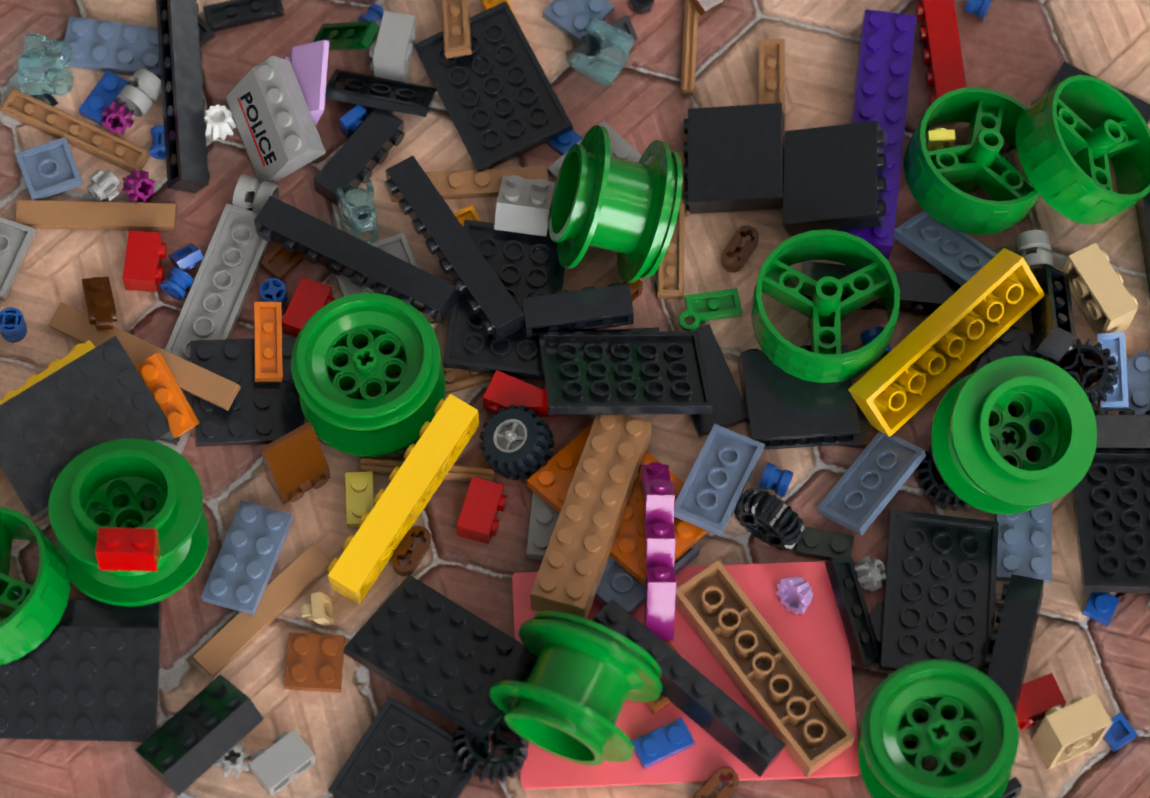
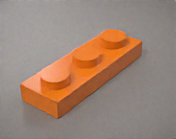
M254 302L255 382H282L281 302Z
M161 353L153 354L136 366L137 371L166 416L174 438L182 436L199 424L197 417Z

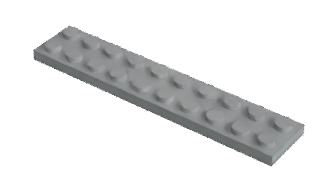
M226 203L167 343L166 351L191 362L190 341L225 340L230 338L269 244L268 241L259 237L256 232L254 220L259 213ZM182 390L185 398L187 399L190 407L194 412L193 394L185 390ZM191 430L177 438H174L170 431L154 442L168 446L182 455Z

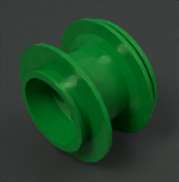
M599 125L590 128L580 145L574 144L567 152L560 167L553 191L549 215V233L551 240L557 242V254L560 265L568 269L576 267L584 257L588 247L592 246L617 252L618 272L623 281L634 283L639 278H650L659 268L667 252L677 221L683 180L682 162L679 154L676 151L670 150L666 142L655 140L646 148L638 163L610 156V139L607 129Z
M358 293L334 300L319 309L308 319L294 343L291 371L304 417L307 422L310 421L315 434L323 442L340 452L360 457H380L404 450L420 439L419 432L427 421L431 423L436 415L434 410L441 399L445 400V375L441 364L440 348L436 334L431 324L420 311L396 297L379 293ZM393 373L400 374L397 378H389V375ZM347 385L354 386L353 389L349 391L342 390L343 387ZM373 391L381 392L378 396H369Z
M1031 356L1004 357L988 363L978 371L967 375L946 392L939 402L932 420L931 450L936 468L943 481L962 501L976 509L992 514H1019L1064 496L1083 479L1092 463L1096 450L1097 425L1095 414L1082 387L1069 373L1059 366L1044 359ZM1009 405L1016 409V417L1010 415L1008 411ZM989 416L992 418V426H988ZM1030 422L1036 425L1038 429L1037 435L1030 431ZM1003 435L1006 436V438H1007V439L1005 440L1006 445L1003 443V441H1004ZM1027 449L1034 453L1033 462L1026 456Z
M129 438L112 440L93 446L70 461L61 471L52 487L49 498V518L53 532L58 539L57 548L66 562L70 581L80 591L98 601L121 607H138L164 600L179 591L194 577L201 567L208 550L209 531L207 520L202 510L203 495L199 478L191 464L182 455L161 443ZM99 527L157 529L160 544L158 570H99L96 556Z
M540 611L536 613L532 620H528L521 625L518 632L524 646L537 657L526 683L509 680L498 681L493 684L490 690L492 701L506 714V723L515 733L531 744L571 762L596 766L600 765L603 761L626 762L630 760L635 751L634 745L627 735L615 726V723L626 700L651 702L659 698L662 692V684L659 680L662 672L658 663L641 647L598 623L558 611Z
M939 659L924 660L906 665L883 680L875 689L866 705L858 747L859 769L864 785L872 798H1001L1008 785L1011 769L1018 750L1019 730L1016 715L1010 701L1001 688L987 675L971 666L956 661ZM938 733L943 734L941 740L935 738ZM964 733L970 742L962 740L960 735ZM913 741L917 744V747L915 749H907L903 746V742ZM953 758L961 759L965 765L962 767H955L950 763V760ZM930 762L934 764L936 769L926 771L922 768L921 764Z

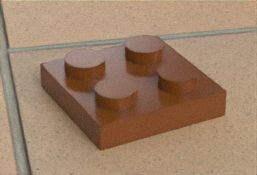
M289 633L284 688L286 690L341 693L345 636Z

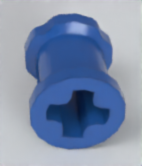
M157 125L150 129V135L153 138L152 147L149 148V155L156 159H166L164 125Z

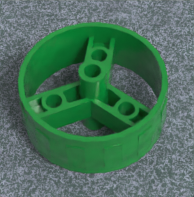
M1087 75L1068 77L1062 83L1059 82L1032 102L1019 117L1015 134L1016 148L1021 165L1034 189L1046 203L1061 215L1084 225H1098L1117 217L1150 192V129L1131 101L1107 82ZM1108 159H1111L1117 178V193L1113 192Z
M980 87L957 89L936 99L922 115L907 144L904 156L905 180L911 194L920 207L943 225L963 233L975 235L1000 233L1020 223L1032 207L1036 205L1041 196L1034 189L1029 179L1003 158L999 152L1004 144L1003 137L1016 148L1015 131L1017 122L1022 112L1028 107L1010 95ZM949 122L969 123L966 145L927 151L926 131L934 126ZM980 186L996 201L980 199L966 193H972Z
M830 229L811 230L800 233L778 245L761 266L756 285L754 286L751 305L754 335L760 348L772 363L790 375L802 380L818 383L841 382L852 379L869 370L881 358L888 347L900 312L898 311L900 307V289L896 274L889 261L877 248L864 239L847 232ZM808 260H829L840 262L857 271L840 280L831 276H825L817 282L790 266ZM762 293L809 318L808 327L811 330V352L795 346L782 337L773 327L764 310ZM801 294H805L812 297L813 301L809 300ZM846 295L847 299L840 302L841 296ZM882 297L888 315L887 325L883 332L862 348L841 354L840 318ZM825 341V342H828V343H830V344H829V345H826V344H823L822 342Z
M0 507V618H6L0 622V665H4L31 652L51 634L67 606L70 592V577L66 562L61 553L39 526H36L20 512ZM13 539L30 540L38 543L40 563L33 586L9 576Z

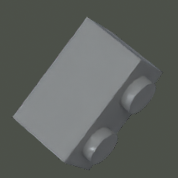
M292 730L290 733L284 732L273 741L274 745L266 751L264 749L259 750L251 757V762L248 764L250 772L270 797L316 763L314 753L295 730Z

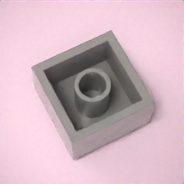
M384 10L382 20L378 19L376 23L379 27L375 34L378 35L377 41L372 42L369 57L372 58L370 69L374 70L375 77L406 82L414 52V44H416L415 16Z
M503 175L496 203L494 229L547 237L555 182H548L545 179H526L517 175Z

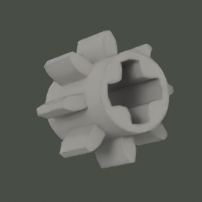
M96 170L88 177L92 183L87 188L99 202L103 199L111 202L120 194L116 190L120 186V182L110 170H106L104 173L102 170Z
M869 556L857 560L858 566L854 568L857 572V580L860 582L861 588H864V590L870 589L871 592L882 588L881 582L886 578V567L883 562L875 558L870 559Z
M242 743L238 747L234 746L221 760L216 762L217 768L224 767V777H227L230 773L235 774V777L239 779L240 772L243 770L249 771V766L245 761L250 760L251 755L250 753L243 754L244 745ZM236 756L237 763L231 765L230 757Z

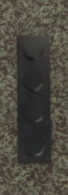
M852 556L830 559L825 562L856 669L878 665L880 648L860 582L857 580L858 575L854 568Z

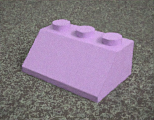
M327 40L292 47L289 55L284 56V59L289 60L315 126L324 112L329 51V41Z

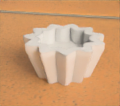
M217 104L215 107L210 106L204 112L207 126L206 136L211 135L213 140H216L218 137L225 140L227 135L234 134L233 129L237 125L228 107Z

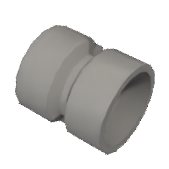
M138 68L129 80L130 85H125L116 99L121 104L125 101L129 110H134V116L143 118L153 106L151 101H156L162 94L161 80L148 70Z
M242 174L235 187L232 204L247 210L253 208L254 212L259 213L270 196L278 199L280 187L268 181L259 183L258 178Z
M1029 230L1017 235L1015 238L1017 254L1024 258L1034 277L1038 275L1045 264L1054 268L1052 253L1049 252L1051 244L1047 231Z

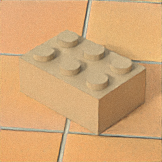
M1094 243L1069 255L1062 272L1068 274L1071 297L1096 336L1100 333L1124 332L1128 330L1137 312L1138 303L1135 296L1129 293L1123 285L1124 282L1120 273L1114 271L1110 265L1107 253L1103 249L1101 250L1097 243Z
M1085 693L1070 701L1071 705L1064 708L1058 705L1045 713L1047 716L1041 720L1042 724L1036 729L1037 732L1032 742L1048 770L1097 747L1113 722L1096 693L1088 697Z

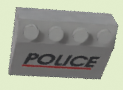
M271 56L253 67L226 96L259 183L263 181L276 183L326 153L289 60Z

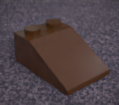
M310 421L261 448L266 478L283 505L289 501L295 502L299 500L306 491L312 488L318 489L322 487L330 478L329 466Z

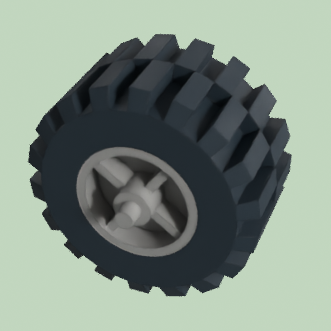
M509 405L508 410L504 407L498 409L499 413L497 415L494 413L490 415V422L485 421L482 426L485 429L484 432H480L479 436L482 440L479 443L480 449L483 451L482 455L503 477L519 480L521 476L524 480L529 479V474H534L541 466H546L548 464L546 459L552 458L553 453L550 449L554 448V441L551 439L553 434L536 412L532 409L529 410L526 406L520 405L517 408L516 405Z

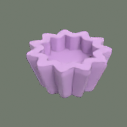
M802 577L781 579V582L776 584L778 588L776 594L780 597V603L786 606L788 612L792 611L795 615L805 613L814 596L809 583L804 581Z

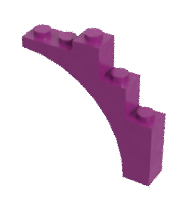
M653 462L648 465H641L640 472L645 553L644 626L661 640H674L676 577L674 570L675 532L673 523L675 494L673 481L670 480L669 466Z

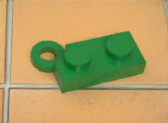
M733 288L685 295L686 311L681 313L679 325L685 331H694L699 327L700 322L742 316L738 289ZM687 317H692L695 322L687 324L684 320Z

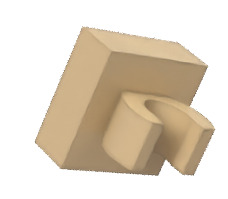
M321 591L311 593V604L300 606L301 617H307L308 621H315L323 627L334 625L332 599Z

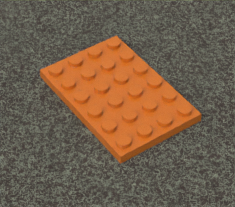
M593 422L551 458L547 465L542 466L527 480L526 486L559 514ZM646 452L642 465H648L653 462L661 463L649 452ZM640 468L609 556L645 586L644 516ZM669 470L670 480L673 481L675 503L685 482ZM674 517L673 523L675 532L674 563L708 532Z

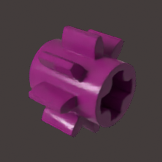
M112 101L110 109L105 107L102 115L105 116L102 125H107L111 134L120 131L123 135L126 131V126L129 128L133 126L134 121L130 118L133 116L134 110H129L125 101L122 104H116L115 101Z
M131 170L130 175L126 178L123 177L124 188L121 191L129 194L128 200L133 202L139 200L145 203L147 197L151 194L154 195L153 184L155 180L148 178L149 172Z

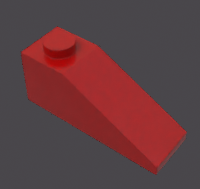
M496 370L483 396V408L491 415L493 413L497 415L499 413L498 409L503 407L508 410L509 405H516L517 408L522 405L526 406L529 410L535 411L539 417L568 416L548 415L545 390Z

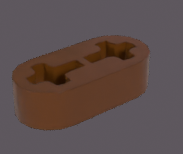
M740 227L723 250L721 265L726 271H740L756 249L759 234L754 227ZM747 235L751 236V241L748 240L745 243V245L742 246V238L747 237ZM738 252L739 254L737 261H733V263H730L728 261L729 257L732 258L734 254Z
M422 526L411 528L392 557V567L398 575H411L419 566L431 546V534L428 529ZM420 535H423L425 543L419 542L415 549L412 548L414 546L413 537L418 538ZM408 554H411L409 557L410 566L405 564L403 568L400 567L399 559L404 560Z
M719 767L699 788L694 798H700L702 795L707 797L713 790L716 794L712 798H728L738 786V774L730 767ZM721 773L724 775L731 773L730 780L733 783L730 786L724 784L718 791L716 787L721 782L719 775Z

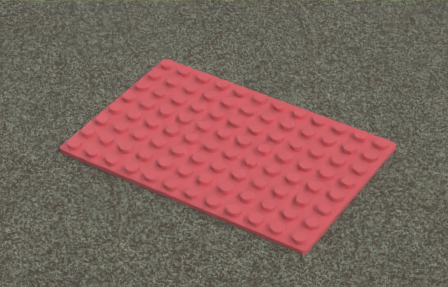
M826 561L723 565L855 736L851 747L807 778L859 775V746L850 645L826 569ZM686 566L675 575L676 588L709 566ZM538 572L514 573L512 576L514 639L520 643L522 642L518 632L521 625L528 621L529 618L533 619V616L538 613V611L531 610L530 598ZM802 577L804 581L809 583L814 596L805 613L795 615L792 611L788 612L786 606L780 603V597L776 594L778 591L776 584L780 583L781 579ZM596 598L593 600L587 617L590 621H593L594 617L605 607ZM644 604L631 614L643 625ZM675 606L674 640H669V642L682 658L770 731ZM629 700L625 701L615 726L624 732L631 741L683 718L695 741L694 746L643 769L635 751L632 758L626 762L603 761L600 765L590 766L565 760L528 742V756L526 761H524L523 768L520 770L521 787L523 789L706 782L715 770L723 766L732 768L738 774L739 781L806 778V776L786 750L783 749L777 759L759 777L673 703L670 702L653 714L644 702ZM721 773L719 778L721 782L731 781L730 777L732 774L724 775Z

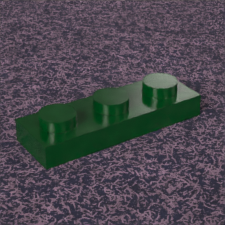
M373 21L322 24L313 42L327 40L329 41V50L368 49L374 41V36L379 27Z

